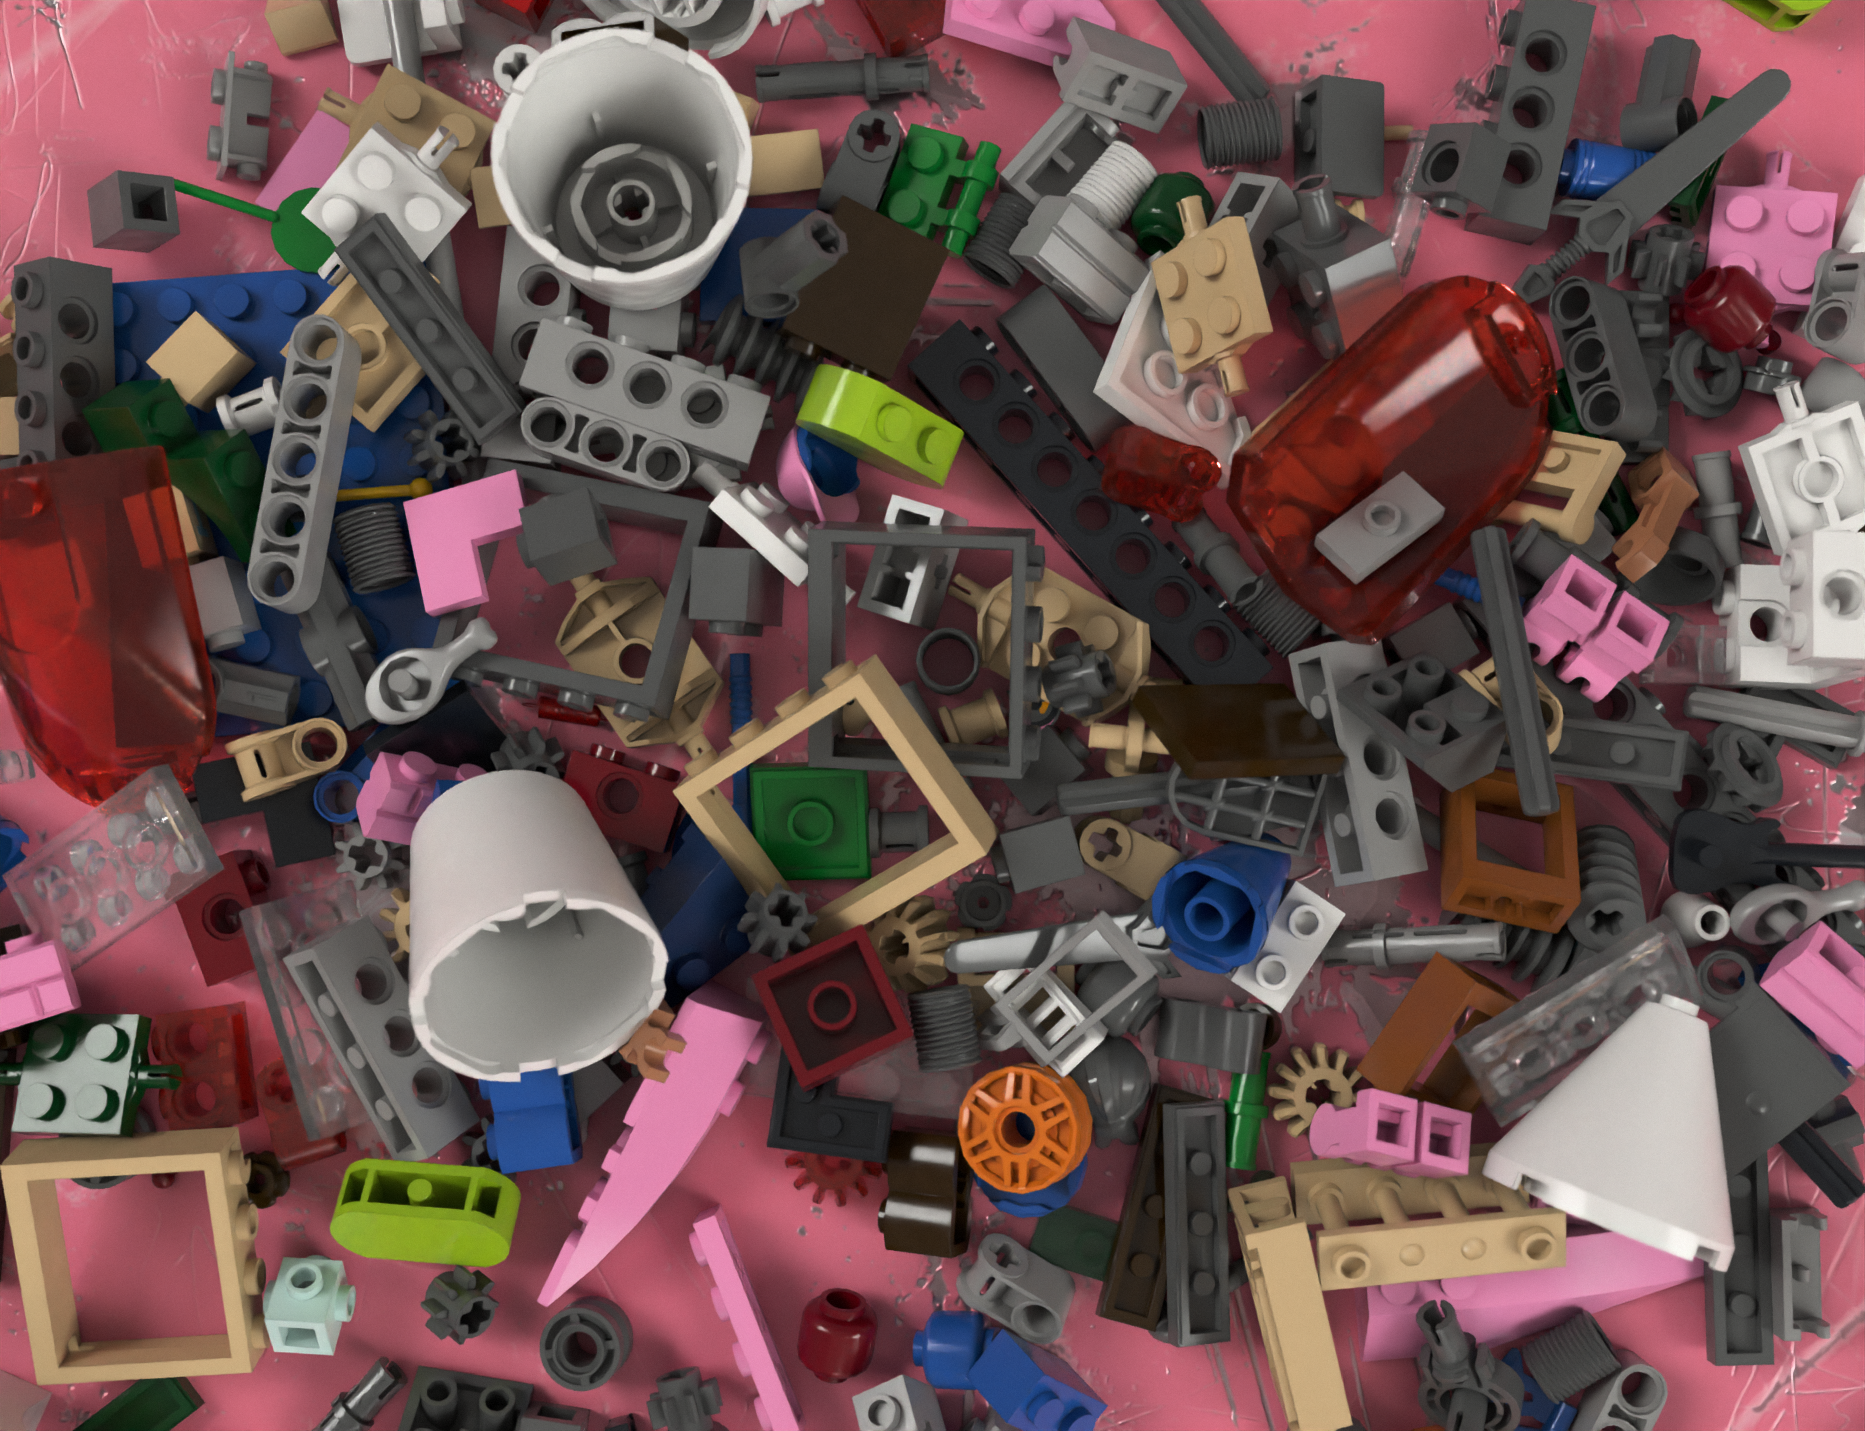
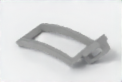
M1103 910L1025 976L993 1006L977 1017L982 1024L977 1033L979 1037L978 1042L980 1043L979 1048L981 1050L1004 1051L1010 1047H1024L1043 1068L1113 1008L1151 979L1158 970L1144 956L1131 938ZM1097 930L1137 976L1048 1051L1008 1004L1093 931Z

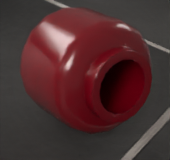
M1728 265L1724 268L1713 266L1708 268L1690 284L1684 294L1683 300L1686 305L1683 318L1691 330L1718 353H1732L1742 348L1746 350L1753 349L1768 337L1773 328L1771 319L1775 313L1776 299L1760 281L1741 265Z
M843 1288L828 1289L820 1296L810 1300L802 1312L797 1343L799 1360L807 1369L814 1372V1375L819 1380L827 1383H842L848 1378L856 1377L867 1370L873 1358L878 1329L875 1311L866 1303V1299L861 1294Z

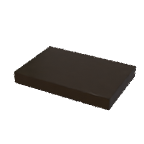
M1284 683L1138 686L1132 700L1134 707L1189 780L1338 773L1345 759V755Z

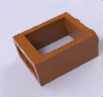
M1494 769V772L1452 793L1444 787L1439 795L1441 909L1557 934L1581 902L1573 786L1556 782L1560 802L1559 810L1541 817L1527 816L1522 812L1516 776L1512 772ZM1476 810L1542 824L1545 874L1477 860Z
M1436 951L1356 1070L1374 1085L1373 1089L1416 1099L1418 1103L1428 1102L1472 1113L1473 1116L1542 1015L1502 985ZM1467 1005L1474 1007L1475 1010L1424 1084L1417 1082L1416 1079Z

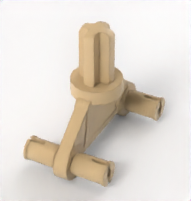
M1157 677L1152 679V682L1157 685H1183V679ZM1132 702L1129 704L1127 727L1091 722L1088 748H1108L1104 766L1106 771L1112 775V778L1156 773L1158 767L1157 753L1169 754L1152 729L1144 728V719ZM1144 807L1109 811V814L1112 818L1120 820L1123 824H1130L1131 821H1138L1142 818Z

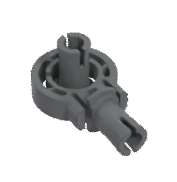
M1436 1300L1425 1303L1416 1314L1417 1324L1428 1342L1421 1347L1418 1361L1422 1369L1418 1389V1402L1424 1413L1435 1423L1445 1428V1431L1515 1430L1520 1423L1525 1394L1524 1384L1519 1375L1509 1365L1493 1357L1486 1343H1479L1478 1348H1475V1336L1462 1331L1455 1309L1451 1303L1441 1300L1440 1307L1445 1318L1442 1317ZM1449 1389L1452 1391V1397H1451V1398H1449V1397H1450V1391H1449Z

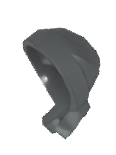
M1677 526L1668 546L1670 548L1660 562L1640 579L1632 583L1641 589L1640 596L1651 603L1667 606L1692 605L1705 602L1718 594L1726 565L1717 547L1708 536ZM1620 571L1615 575L1617 579L1631 582Z
M1106 1034L1104 1040L1068 1073L1087 1098L1093 1119L1092 1126L1094 1128L1095 1145L1100 1149L1109 1147L1112 1140L1118 1138L1126 1145H1136L1140 1142L1138 1124L1134 1120L1144 1110L1151 1094V1073L1145 1056L1130 1039L1121 1036L1111 1037Z

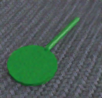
M174 179L175 191L272 222L271 236L275 250L288 265L301 272L319 274V267L327 261L336 248L328 235L301 214L321 188L310 187L296 191L281 202L277 211H273ZM337 264V265L333 268V270H335V269H336L337 267H339L340 265Z

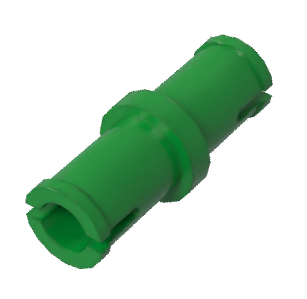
M1262 1052L1260 1074L1232 1072L1229 1099L1222 1100L1225 1103V1112H1227L1225 1122L1226 1167L1256 1171L1262 1118H1268L1269 1106L1264 1105L1269 1059H1271V1053Z

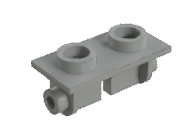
M229 51L224 68H213L210 103L221 105L220 126L209 125L206 158L207 160L217 162L216 180L222 181L226 168L229 167L237 169V177L240 179L258 181L261 178V171L267 170L269 128L247 124V116L269 119L273 77L268 74V65L259 61H245L244 68L234 67L235 52Z

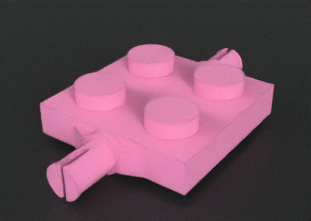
M1779 150L1766 153L1767 161L1764 184L1753 187L1716 185L1712 198L1703 270L1704 272L1713 266H1720L1721 268L1728 265L1743 266L1776 299L1774 315L1786 311H1809L1818 258L1824 251L1832 248L1838 193L1801 191L1793 186H1788L1793 154L1784 150L1779 159L1778 173ZM1769 335L1761 344L1756 346L1757 349L1769 347Z

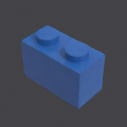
M1004 1329L1000 1331L965 1376L1006 1423L1023 1431H1093L1097 1419L1108 1406L1066 1361Z

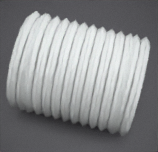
M1113 141L1111 142L1112 145L1108 146L1105 152L1102 153V156L1098 158V161L1094 162V165L1090 167L1087 174L1083 175V178L1079 180L1076 187L1070 190L1071 193L1084 197L1098 208L1100 213L1096 220L1107 230L1111 228L1118 230L1122 224H1125V220H1129V216L1132 215L1147 188L1158 177L1156 169L1139 151L1125 142Z

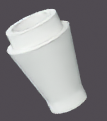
M1679 891L1671 895L1664 902L1660 912V926L1666 938L1673 944L1683 948H1695L1709 941L1722 939L1730 929V917L1722 907L1715 905L1704 894H1687Z

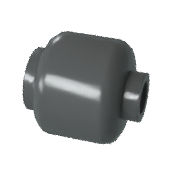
M1125 961L1083 964L1075 975V983L1080 986L1076 997L1093 1013L1137 975ZM1156 975L1100 1019L1109 1029L1107 1032L1109 1036L1120 1037L1129 1032L1135 1037L1150 1022L1163 1002V999L1157 995L1160 983Z

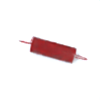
M540 696L537 704L522 703L526 707L536 708L539 706L538 718L596 728L600 720L608 721L607 719H600L601 710L595 704L593 705L592 712H584L557 703L558 698Z

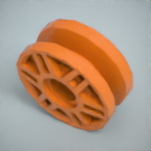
M1024 1061L991 1071L971 1086L960 1107L957 1133L964 1158L979 1178L998 1190L1025 1194L1049 1187L1053 1183L1062 1180L1080 1165L1091 1144L1093 1119L1085 1094L1070 1075L1067 1074L1064 1078H1061L1049 1064L1042 1068L1037 1062ZM1019 1112L1026 1114L1033 1121L1035 1133L1032 1141L1023 1138L1017 1130L1016 1117Z

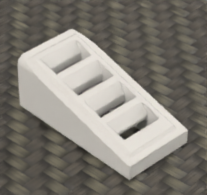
M1035 968L999 970L983 987L997 1002L1008 992L1006 988L1026 969L1031 972ZM1050 969L1008 1004L1048 1051L1058 1043L1057 1041L1073 1025L1077 1026L1092 1013ZM1043 987L1050 996L1030 1014L1023 1005ZM1059 1006L1066 1015L1047 1031L1040 1023ZM1099 1020L1053 1059L1049 1065L1061 1078H1064L1104 1040L1109 1029Z

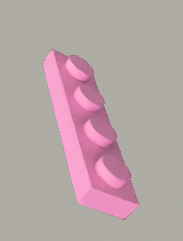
M719 1204L699 1212L693 1222L695 1231L689 1233L690 1244L698 1264L701 1267L709 1264L717 1285L711 1288V1296L720 1320L722 1322L730 1320L738 1338V1341L732 1344L738 1368L744 1378L752 1375L760 1397L754 1399V1405L759 1422L764 1431H804L806 1425L805 1417L723 1208Z

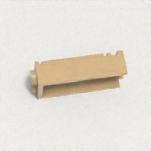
M1280 1176L1227 1189L1229 1202L1235 1215V1226L1239 1234L1240 1247L1272 1382L1290 1431H1336L1339 1428L1352 1426L1353 1423L1304 1217L1295 1218L1285 1177Z

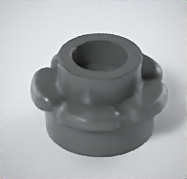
M1758 355L1755 366L1745 365L1743 367V371L1747 373L1742 388L1776 396L1773 388L1783 386L1782 384L1794 380H1799L1801 383V378L1791 374L1794 363Z
M975 875L972 881L963 882L956 891L955 904L959 906L958 918L966 927H975V929L981 927L985 931L999 928L1006 920V911H1009L1012 907V896L1009 889L1004 885L1001 886L993 875ZM985 897L988 899L989 904L986 908L978 906L979 898Z

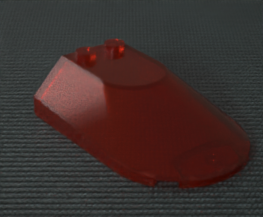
M1469 275L1435 279L1411 291L1394 305L1233 453L1226 503L1286 596L1349 643L1375 645L1471 545V534L1476 530L1489 526L1521 493L1537 472L1548 449L1553 430L1546 427L1549 394H1558L1554 357L1542 324L1526 301L1511 288L1499 281H1486L1470 277ZM1404 471L1445 508L1443 518L1439 523L1355 585L1314 546L1316 535Z
M161 445L0 469V682L7 705L21 741L40 769L58 787L72 797L92 807L109 812L136 813L147 811L164 805L185 792L193 784L191 778L202 757L210 755L216 731L217 707L214 683L165 450Z

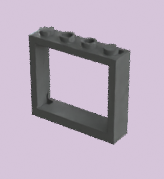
M488 458L482 479L516 469L522 476L528 504H536L541 498L550 494H566L588 487L606 513L607 520L683 535L642 686L480 650L464 660L454 670L450 679L456 681L464 680L470 687L477 688L481 687L483 680L503 684L501 688L503 692L530 700H536L538 692L558 696V704L584 712H592L594 704L614 708V716L634 723L636 720L648 722L649 716L669 720L696 620L689 619L692 547H716L723 520L708 507L711 502ZM500 540L478 546L486 585ZM481 604L443 614L432 648L443 647L463 634L469 622L477 618Z
M822 521L809 528V695L826 686L822 677L839 664L846 663V544L1012 551L1008 746L938 742V744L961 776L1022 779L1030 766V761H1038L1041 747V728L1039 725H1031L1032 702H1040L1042 692L1041 666H1032L1033 643H1041L1043 636L1044 613L1042 606H1034V582L1043 581L1045 549L1044 546L1035 545V529ZM843 706L808 727V767L908 773L885 739L845 737Z

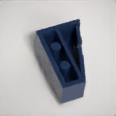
M693 822L681 835V838L685 841L684 845L666 867L662 869L656 866L645 879L649 884V888L640 897L641 902L660 933L669 962H666L664 976L666 991L663 998L671 1009L746 953L751 946L748 940V933L737 930V925L743 915L749 913L745 907L749 895L724 858Z

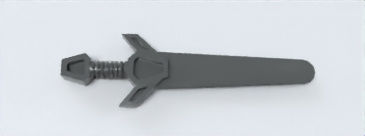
M1770 69L1763 72L1597 200L1562 199L1551 209L1550 214L1577 218L1575 236H1573V240L1570 239L1568 241L1569 244H1564L1565 248H1559L1560 252L1555 251V256L1550 255V260L1547 258L1545 264L1543 262L1540 265L1528 264L1510 289L1523 305H1528L1552 294L1555 288V281L1557 280L1556 277L1560 278L1562 276L1561 273L1565 274L1567 272L1566 268L1570 270V265L1575 266V261H1581L1580 257L1584 258L1585 254L1590 252L1605 253V285H1608L1624 272L1628 239L1786 98L1791 88L1788 74L1781 69Z
M1152 896L1136 912L1110 916L1158 970L1156 974L1162 979L1182 977L1167 958L1172 953L1168 948L1172 941L1162 926L1157 930L1153 921ZM1092 919L959 940L952 943L945 950L943 958L945 967L951 972L959 974L1036 968ZM1095 930L1053 966L1124 960L1100 933Z

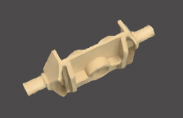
M1045 567L1043 581L1034 582V606L1043 607L1044 625L1041 643H1033L1032 666H1041L1043 671V668L1048 665V661L1056 660L1057 657L1054 651L1056 636L1065 629H1073L1080 636L1084 646L1093 644L1095 651H1105L1115 668L1117 678L1116 690L1113 694H1110V697L1102 699L1104 711L1077 718L1075 712L1069 714L1082 722L1081 725L1084 727H1090L1091 722L1101 723L1129 705L1134 698L1138 686L1157 685L1152 682L1153 677L1148 675L1151 655L1149 624ZM958 573L952 582L967 589L971 594L958 586L950 585L948 595L954 596L970 605L978 613L977 645L981 656L980 667L989 668L1010 680L1012 575L994 588L990 587L987 589L965 577L964 574ZM1042 684L1041 699L1050 703L1045 695Z
M593 573L569 580L577 591L574 594L577 600L565 617L555 644L571 668L576 672L642 686L644 677H629L623 670L622 658L629 648L636 645L646 646L652 651L666 598L657 587V583L651 577L624 578L602 582L599 578L596 579ZM692 637L669 720L649 716L648 722L636 720L634 723L614 716V708L598 705V707L627 748L677 743L679 747L684 746L692 759H695L701 754L700 749L704 751L712 746L703 734L705 731L703 725L725 682L715 671Z

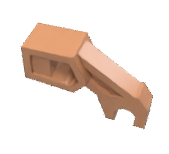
M1663 446L1658 453H1652L1627 473L1632 501L1642 511L1638 520L1612 546V550L1620 558L1616 562L1617 569L1632 583L1636 582L1660 562L1670 548L1668 546L1682 514L1700 495L1690 471ZM1661 475L1656 482L1652 481L1655 477Z

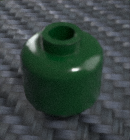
M1183 171L1160 174L1150 184V187L1147 188L1140 202L1136 205L1131 217V229L1139 247L1149 256L1160 250L1166 254L1176 248L1185 236L1179 209L1176 206V203L1181 201V199L1196 195L1201 196L1207 226H1209L1215 213V203L1210 192L1197 176Z

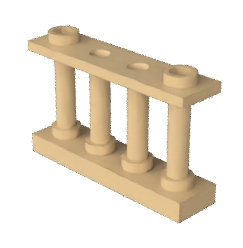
M1497 1142L1470 1145L1468 1175L1439 1179L1425 1176L1411 1178L1398 1175L1393 1170L1382 1171L1373 1169L1367 1163L1362 1165L1348 1163L1342 1158L1290 1163L1291 1197L1295 1218L1304 1217L1306 1225L1323 1224L1325 1229L1316 1230L1318 1278L1322 1291L1566 1267V1212L1556 1207L1530 1209L1527 1204L1530 1203V1195L1523 1190L1524 1186L1521 1185V1180L1518 1189L1515 1190L1481 1173L1489 1150ZM1501 1206L1504 1212L1470 1215L1467 1209ZM1442 1212L1444 1218L1410 1221L1407 1215ZM1382 1218L1384 1224L1350 1227L1347 1221Z

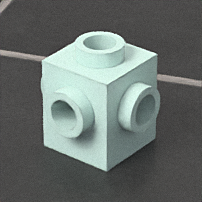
M312 1255L306 1258L283 1257L277 1279L268 1282L263 1298L264 1321L274 1352L334 1355L342 1322L351 1321L356 1303V1289L354 1285H348L343 1261L332 1260L320 1255Z

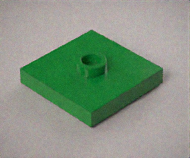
M808 762L751 764L749 771L753 837L785 881L865 879L872 877V858L870 857L869 844L870 806L868 770L808 767Z

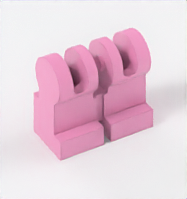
M1571 554L1546 580L1539 593L1531 598L1521 610L1528 643L1536 644L1531 659L1540 666H1544L1555 655L1563 651L1568 640L1571 642L1575 641L1574 645H1570L1555 675L1565 683L1571 682L1576 677L1586 678L1581 686L1580 693L1596 703L1602 700L1630 672L1634 671L1638 674L1653 662L1670 621L1626 591L1609 604L1617 585Z
M1368 1088L1357 1091L1356 1107L1346 1108L1329 1103L1322 1104L1316 1110L1311 1122L1310 1146L1312 1151L1319 1156L1331 1159L1341 1157L1345 1162L1356 1165L1367 1163L1373 1169L1382 1171L1393 1170L1398 1175L1411 1178L1425 1176L1439 1179L1468 1175L1472 1113L1428 1102L1418 1103L1416 1099Z

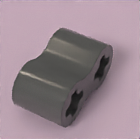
M1161 997L1163 1002L1159 1012L1154 1049L1155 1056L1203 1065L1222 1071L1260 1074L1267 1014L1193 999Z

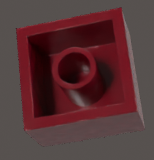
M863 924L751 975L803 1093L913 1042L914 1034Z

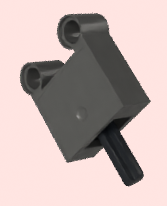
M1724 945L1713 950L1699 964L1697 972L1698 986L1703 994L1713 1002L1724 1005L1736 1004L1738 1006L1709 1030L1727 1182L1775 1144L1779 1143L1836 1207L1841 1209L1848 1207L1864 1194L1865 1183L1809 1124L1807 1119L1850 1087L1855 1077L1854 1074L1835 1054L1826 1051L1819 1044L1812 1030L1792 1013L1786 1011L1769 993L1758 985L1762 976L1760 975L1759 963L1751 952L1744 947L1736 945ZM1719 959H1730L1737 962L1744 970V985L1738 989H1727L1719 985L1713 976L1714 963Z

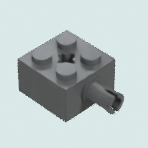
M1326 174L1309 175L1292 185V193L1296 198L1301 219L1272 232L1278 253L1273 256V266L1279 281L1288 290L1291 306L1287 307L1286 314L1294 334L1299 339L1305 338L1317 347L1325 359H1333L1352 374L1414 344V339L1390 237L1335 204L1330 176L1327 177Z

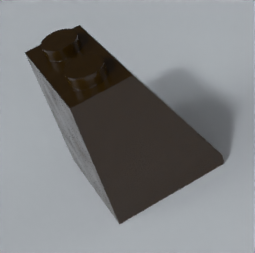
M842 195L825 213L831 215L834 223L846 234L848 253L839 258L838 262L798 290L799 307L794 312L780 318L775 333L787 339L784 348L797 356L817 362L820 355L841 365V368L857 372L884 384L891 381L950 249Z

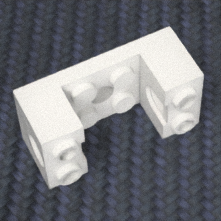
M1812 530L1787 542V549L1783 552L1780 566L1739 564L1724 572L1719 592L1716 596L1712 597L1713 612L1719 615V637L1714 641L1711 660L1714 671L1719 672V688L1744 689L1755 687L1765 690H1818L1865 676V532ZM1752 615L1760 617L1766 625L1767 636L1764 641L1758 639L1751 631L1750 619Z

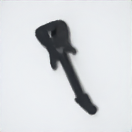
M1690 808L1679 813L1673 823L1669 839V881L1673 888L1687 894L1711 892L1736 883H1752L1761 887L1778 883L1791 884L1776 876L1775 866L1865 869V845L1768 842V836L1771 831L1779 828L1781 825L1774 818L1765 817L1749 823L1735 822L1712 811Z

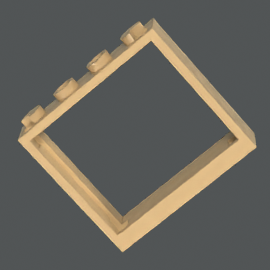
M876 654L858 666H855L852 660L845 664H839L822 677L826 686L812 695H809L805 688L798 690L775 707V711L779 716L763 725L758 717L749 721L728 738L733 745L719 754L713 746L704 750L697 758L684 765L688 775L673 790L675 796L704 836L724 858L749 897L754 891H757L766 898L776 883H780L783 890L792 891L719 790L717 784L852 699L856 698L950 833L811 913L817 916L818 921L810 933L806 934L810 939L806 949L860 924H867L987 855L999 833L997 826ZM789 948L787 949L791 956L795 955Z
M238 1127L133 1133V1138L75 1136L25 1139L2 1162L0 1170L37 1385L252 1373L265 1348L270 1347L269 1334L264 1321L262 1293L266 1284V1266L264 1260L256 1256L254 1239L258 1232V1210L254 1203L249 1204L246 1184L250 1178L251 1161L250 1159H244ZM204 1171L228 1334L81 1342L55 1179Z

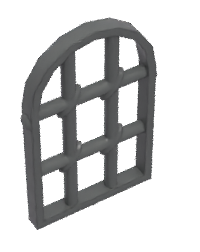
M1174 761L1167 775L1166 796L1171 811L1185 827L1208 838L1216 837L1303 857L1315 816L1319 811L1318 807L1329 774H1319L1314 789L1285 783L1284 778H1280V776H1272L1269 779L1263 777L1213 779L1217 780L1211 799L1175 790V780L1181 768ZM1230 779L1260 786V790L1265 791L1260 809L1226 802L1227 798H1222L1227 780ZM1275 790L1311 798L1304 820L1274 813L1275 809H1270ZM1175 800L1203 806V811H1208L1204 825L1186 819L1178 810ZM1218 810L1251 817L1250 821L1255 822L1252 835L1247 836L1213 828ZM1266 821L1300 828L1301 831L1296 846L1261 839Z

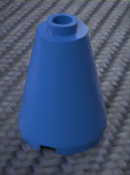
M1262 832L1261 839L1282 843L1275 836ZM1231 841L1182 861L1170 868L1159 880L1152 896V918L1157 930L1162 926L1172 941L1168 948L1177 958L1195 969L1215 974L1228 973L1233 968L1246 966L1253 961L1264 947L1292 867L1290 854Z

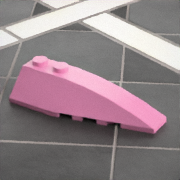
M713 980L708 981L686 997L669 1031L680 1034L687 1042V1045L682 1054L667 1050L664 1057V1066L668 1069L670 1075L665 1083L644 1078L623 1120L628 1126L624 1129L616 1144H613L609 1149L601 1166L609 1174L607 1178L602 1176L586 1197L578 1214V1220L584 1223L580 1230L575 1228L565 1241L537 1302L548 1307L591 1271L654 1206L688 1164L720 1113L730 1117L746 1088V1085L739 1082L738 1079L747 1061L757 1065L773 1036V1033L765 1029L770 1019L765 1008Z
M1592 1222L1589 1223V1226L1566 1224V1267L1354 1288L1360 1359L1364 1362L1419 1357L1421 1347L1428 1342L1417 1324L1416 1314L1419 1308L1431 1300H1436L1439 1311L1444 1318V1313L1440 1307L1441 1300L1451 1303L1455 1309L1462 1331L1475 1336V1348H1478L1479 1343H1486L1490 1349L1558 1326L1560 1323L1563 1324L1565 1320L1570 1321V1317L1575 1318V1314H1582V1310L1593 1314L1704 1276V1260L1694 1256L1693 1261L1686 1260Z

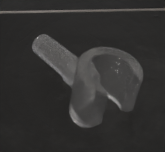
M0 750V785L18 783L36 777L31 754L28 750Z

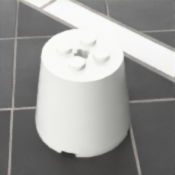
M623 28L603 29L580 34L554 45L539 55L519 74L511 85L512 92L502 109L498 123L494 124L491 143V164L494 183L501 204L511 224L529 247L591 299L623 310H649L671 304L689 294L704 280L712 269L744 208L752 176V144L743 109L726 80L702 56L691 49L688 52L674 44L654 38L651 32ZM637 207L639 215L642 214V217L637 220H629L628 216L625 217L624 210Z
M503 770L482 774L465 780L445 791L427 807L419 818L413 830L410 844L409 1005L413 1027L422 1046L438 1062L461 1074L489 1081L520 1082V1072L556 1067L558 1076L589 1066L629 1042L630 1038L650 1014L658 1009L666 991L664 976L666 962L669 961L659 931L581 796L571 786L558 778L528 770Z

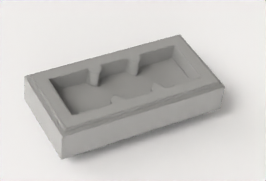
M1402 471L1316 535L1314 546L1356 585L1439 523L1443 518L1445 508L1406 472Z

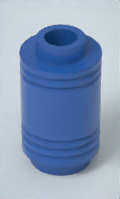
M1574 138L1567 149L1565 148L1557 182L1559 195L1572 199L1595 201L1656 155V153Z

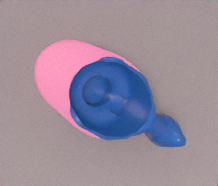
M795 424L783 440L777 454L776 474L782 496L795 508L816 511L821 522H855L859 516V504L856 498V489L860 485V479L856 472L858 458Z

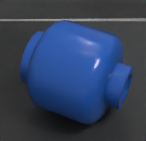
M934 1311L927 1320L925 1329L917 1330L914 1335V1364L917 1367H923L927 1381L934 1388L977 1390L965 1376L1001 1330L999 1327H992L988 1316L979 1311Z

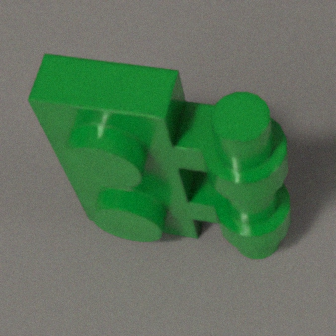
M911 123L878 213L934 241L937 231L946 233L941 245L950 249L948 256L960 259L967 241L974 239L981 223L977 215L986 191H992L997 181L999 172L995 167L1002 150L993 143L981 141L974 159L964 161L969 148L964 137ZM955 183L963 185L955 209L947 210L946 206Z

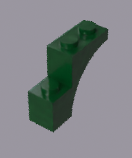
M170 378L123 382L81 410L110 463H123L144 469L175 486L194 501L218 526L234 548L241 562H250L266 469L245 429L197 431ZM288 518L285 524V534L287 537H291L297 531Z

